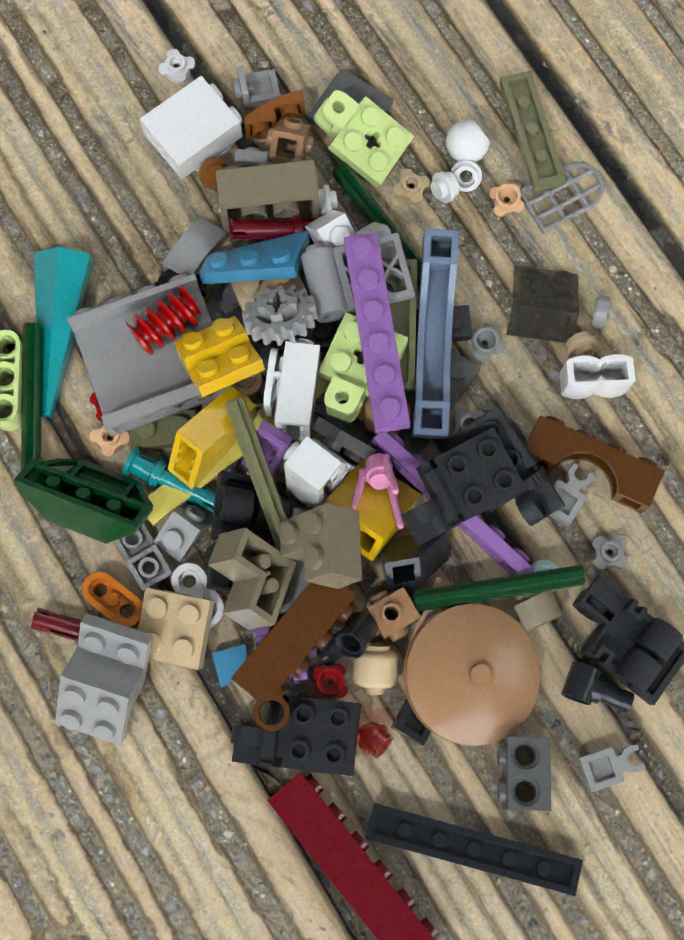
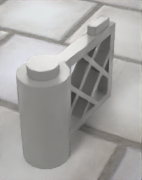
M390 229L377 231L379 246L393 244L396 252L390 265L382 261L383 269L386 270L384 273L385 281L391 273L403 280L406 289L395 293L387 290L389 304L415 298L399 233L391 234ZM322 243L308 246L305 249L306 252L301 255V262L309 293L313 296L318 315L316 320L321 323L332 322L343 318L345 313H354L355 306L351 292L352 288L347 275L349 276L348 267L344 266L342 256L346 255L345 246L330 248L325 247V244ZM397 262L399 263L400 270L394 268Z

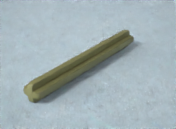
M238 397L228 401L225 407L276 549L280 551V523L288 520L246 401L243 397Z

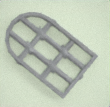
M572 163L562 167L566 177L565 184L550 190L546 189L542 191V194L529 201L523 193L532 189L531 184L520 189L521 201L524 202L529 215H531L542 234L584 212H588L599 203L604 193V182L601 174L594 167L585 163ZM577 168L586 171L572 178L567 170ZM593 174L598 184L581 192L576 184L584 177ZM571 185L575 191L574 196L558 204L554 198L555 192ZM599 189L597 199L589 204L585 198L588 194ZM548 197L553 205H551L550 209L536 215L531 205ZM580 199L584 207L566 216L563 212L564 207ZM557 211L561 219L544 227L539 219Z

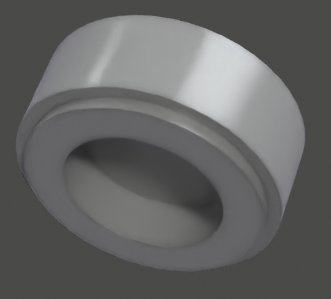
M601 295L597 297L591 324L593 328L604 329L610 297Z

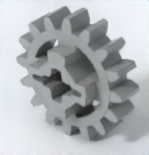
M279 285L277 289L272 291L268 288L264 289L265 295H253L254 302H246V310L242 311L246 334L252 335V339L255 342L263 339L264 345H268L271 341H276L278 346H281L283 341L286 340L292 343L296 342L295 336H307L306 328H314V320L318 319L313 296H307L305 289L296 292V287L293 285L288 290H284L282 285Z

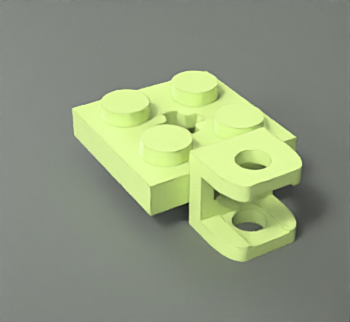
M335 90L314 115L315 123L329 136L334 138L327 148L376 188L382 184L414 138V135L366 96L358 104L344 92ZM365 135H373L377 139L378 147L368 148L366 146L368 140L365 138Z
M345 313L318 374L319 377L330 381L324 397L327 414L346 423H351L359 415L366 396L369 397L364 362L363 365L357 363L358 357L355 355L356 352L362 351L356 316ZM394 332L400 362L408 344V337ZM340 401H347L344 404L339 403Z

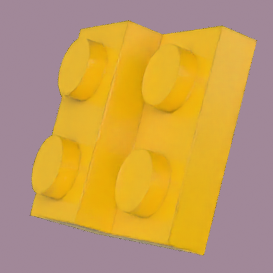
M236 316L228 319L219 318L210 327L198 332H186L180 340L174 342L183 367L202 397L265 370L261 357L250 343L246 330Z

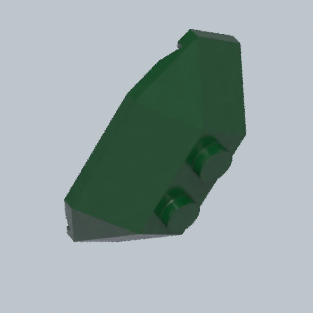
M32 458L14 479V485L47 521L105 544L136 533L153 511V504L148 499L140 481L83 459L57 458L43 461L42 458Z

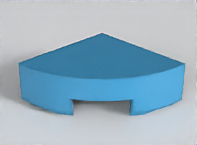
M246 644L212 653L221 688L234 682L231 677L246 661Z

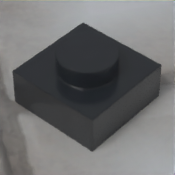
M406 698L391 728L416 744L424 746L431 731L416 717Z

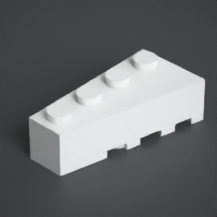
M306 436L301 444L297 441L294 442L283 457L286 460L284 469L287 495L307 511L323 505L325 500L353 471L356 465L322 442Z

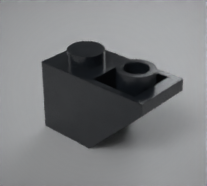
M447 532L419 546L416 545L411 534L392 537L380 551L381 567L388 591L402 587L423 585L449 560Z

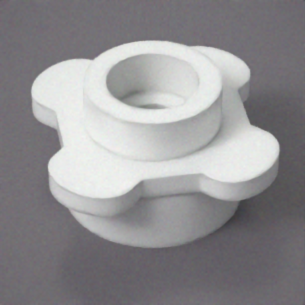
M171 49L167 52L165 62L158 66V70L162 76H167L171 82L184 83L190 76V69L195 67V60L191 56L185 57L181 55L177 49Z

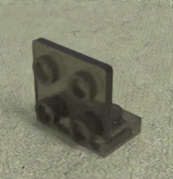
M515 266L513 271L512 304L506 327V335L566 343L573 336L579 315L578 275L564 270L552 271L538 269L534 266Z

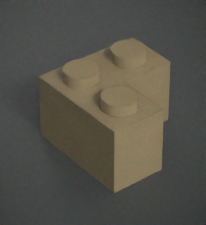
M325 503L280 523L281 556L304 562L305 582L339 589L362 580L358 511Z
M247 528L219 534L208 565L234 582L222 613L248 630L275 626L296 562L290 558L282 557L280 551Z

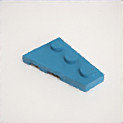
M308 230L207 255L199 272L202 284L297 278L302 265L301 255L306 252L305 249L310 244Z

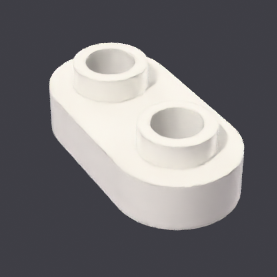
M185 563L178 566L171 578L172 587L175 592L215 600L210 628L218 625L224 617L222 613L224 604L216 590L206 589L207 576L204 571L193 563ZM192 576L196 578V584L193 587L187 588L184 586V580L187 577Z

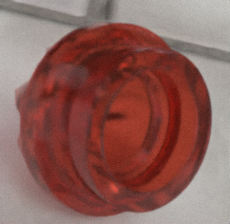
M373 721L362 725L358 731L357 743L362 749V753L366 756L371 755L375 759L385 753L393 740V736L388 733V727Z

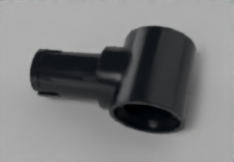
M353 613L345 625L334 633L335 635L322 651L319 648L317 649L318 658L321 660L328 656L323 663L329 666L343 656L355 659L361 657L378 632L377 622L367 613Z
M572 661L561 692L562 696L585 705L602 702L624 712L630 710L634 700V693L606 682V678L601 676L602 672L599 669L581 662Z

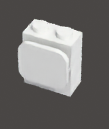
M202 76L140 118L143 134L181 180L192 172L199 171L201 164L209 158L221 159L233 149L234 142L242 137L241 123L243 121L240 114L233 106L228 107L223 102V96L217 86L213 83L209 85Z
M295 339L296 342L293 343L285 341L284 356L281 359L279 357V349L271 348L264 391L265 417H273L274 407H276L275 427L293 437L292 441L302 442L306 436L311 437L319 380L320 345H314V342L307 339Z

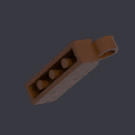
M310 583L231 677L235 683L257 701L253 709V716L257 725L263 730L275 732L286 726L290 718V709L287 702L283 699L289 690L285 687V684L293 675L299 678L312 663L308 659L309 655L316 647L322 651L335 635L331 631L334 625L339 620L345 623L357 609V606L353 604L357 594L347 586L335 589ZM276 701L283 706L284 716L276 725H267L260 718V709L266 702Z

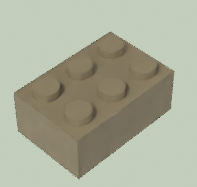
M296 158L288 163L273 164L271 162H262L252 167L228 166L223 170L215 171L223 230L227 234H229V226H232L229 223L231 218L290 220L295 215L301 216L302 219L319 218V193L314 160Z

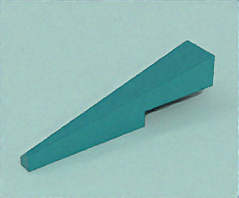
M54 247L34 253L36 323H40L42 326L41 416L50 419L53 418L76 341L75 334L68 324L67 318L74 316V313L82 308L95 264L91 254L63 247Z

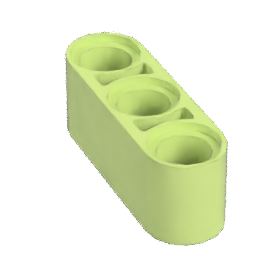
M6 329L0 330V412L6 407H13V411L7 418H0V428L4 431H14L21 426L23 343L15 332ZM16 344L15 349L11 353L2 354L5 346ZM14 376L11 384L1 386V381L4 377Z

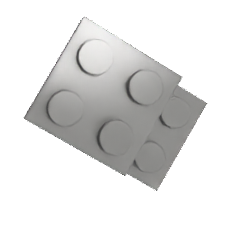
M86 613L80 624L77 649L60 676L55 724L121 746L126 736L130 711L145 683L153 635Z

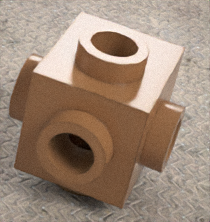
M296 117L279 119L275 127H270L266 142V146L270 147L268 160L288 163L292 159H304L306 155L311 156L314 144V137L309 136L311 125L303 124V120Z
M404 587L390 595L387 590L369 599L371 606L367 607L365 611L377 622L378 632L375 636L379 635L382 642L391 638L394 643L411 633L408 627L418 622L421 618ZM384 613H392L395 616V620H388Z

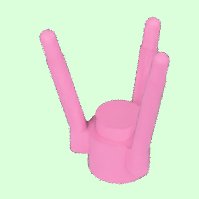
M373 454L367 458L365 468L358 470V481L350 508L353 510L357 508L365 482H368L374 489L382 490L387 488L397 527L402 529L404 522L397 498L399 489L393 473L392 459L389 454Z

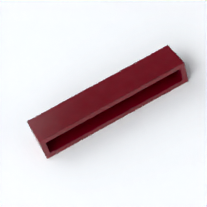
M300 772L267 800L377 940H435L440 935L427 917L420 921L411 909L416 904L403 887L396 892L388 882L393 875L383 862L378 859L373 863L365 851L370 846L358 831L355 830L350 834L344 827L342 822L347 818L334 802L327 806L319 796L324 789L311 773L305 778Z

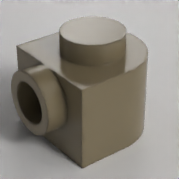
M552 590L523 595L525 601L514 606L516 617L522 623L526 632L563 615Z

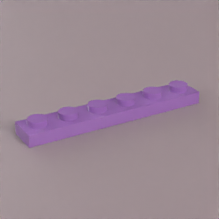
M373 232L344 237L375 433L410 428L378 234Z
M394 432L378 433L368 444L382 454H389L393 467L430 500L431 497L416 470L417 466L426 461L416 454L412 456L403 448L405 445L403 440ZM480 514L458 525L467 536L511 576L531 573L535 570L528 564L530 558L519 548L514 547L512 549L503 540L505 535L492 524L487 526L478 517Z

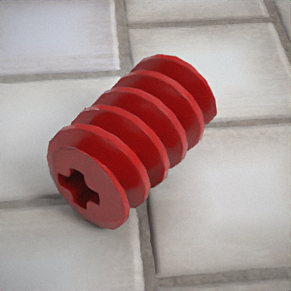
M182 285L178 287L180 298L170 292L167 294L168 305L161 300H157L155 302L157 312L149 307L144 309L146 320L135 314L133 316L135 327L125 322L141 348L150 356L154 354L153 342L161 348L165 347L164 335L173 341L176 340L175 328H178L184 334L188 332L186 321L191 322L195 326L199 325L197 314H201L191 295Z

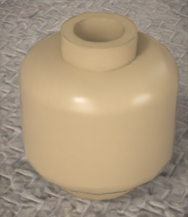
M371 642L361 657L353 658L352 679L354 683L364 687L365 694H385V689L393 687L398 680V654L391 650L390 644Z

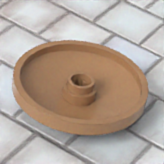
M463 604L446 608L434 614L417 630L405 655L403 683L413 712L420 722L432 733L444 740L469 746L487 745L500 741L512 734L528 718L536 703L540 688V663L532 639L513 617L492 606Z

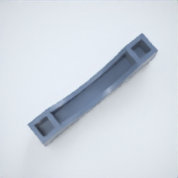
M425 229L423 235L412 437L446 439L448 437L451 342L459 230Z

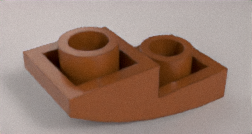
M299 90L276 97L249 113L244 118L246 139L267 138L270 127L274 128L279 119H284L285 117H305L303 91Z

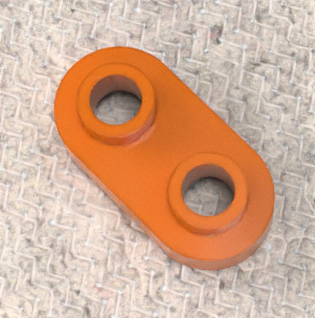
M105 572L92 573L84 580L82 595L90 605L112 622L130 628L139 625L143 603L136 595ZM105 585L107 587L106 594L101 597L96 596L97 587ZM132 606L133 614L128 618L123 617V608Z

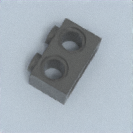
M505 737L503 744H498L497 763L498 766H503V780H498L497 783L498 802H503V809L551 811L550 737ZM520 745L526 746L531 752V760L526 766L520 765L515 759V750ZM521 781L527 782L532 790L531 797L526 802L519 801L515 796V787Z

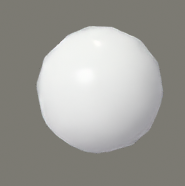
M464 119L455 123L449 130L446 138V148L450 156L456 161L472 160L477 162L483 158L490 145L489 138L474 119Z

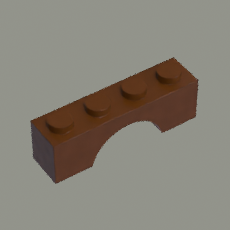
M539 416L527 441L528 449L538 459L535 466H543L546 471L551 472L559 464L569 460L590 462L601 469L606 475L611 488V500L641 514L650 507L665 470L657 467V463L645 457L635 458L626 454V450L619 445L613 443L606 445L599 442L588 431L570 429L564 426L565 423L556 417Z

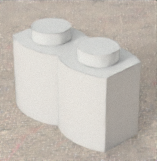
M622 354L608 355L601 359L592 356H576L567 360L559 373L561 395L571 399H583L593 394L606 398L618 397L625 394L636 381L633 358Z

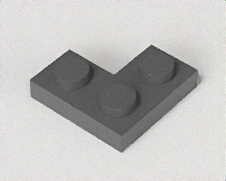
M318 417L312 427L313 430L323 435L321 439L323 444L337 452L344 447L342 454L357 463H360L362 458L367 460L369 456L381 453L321 417Z

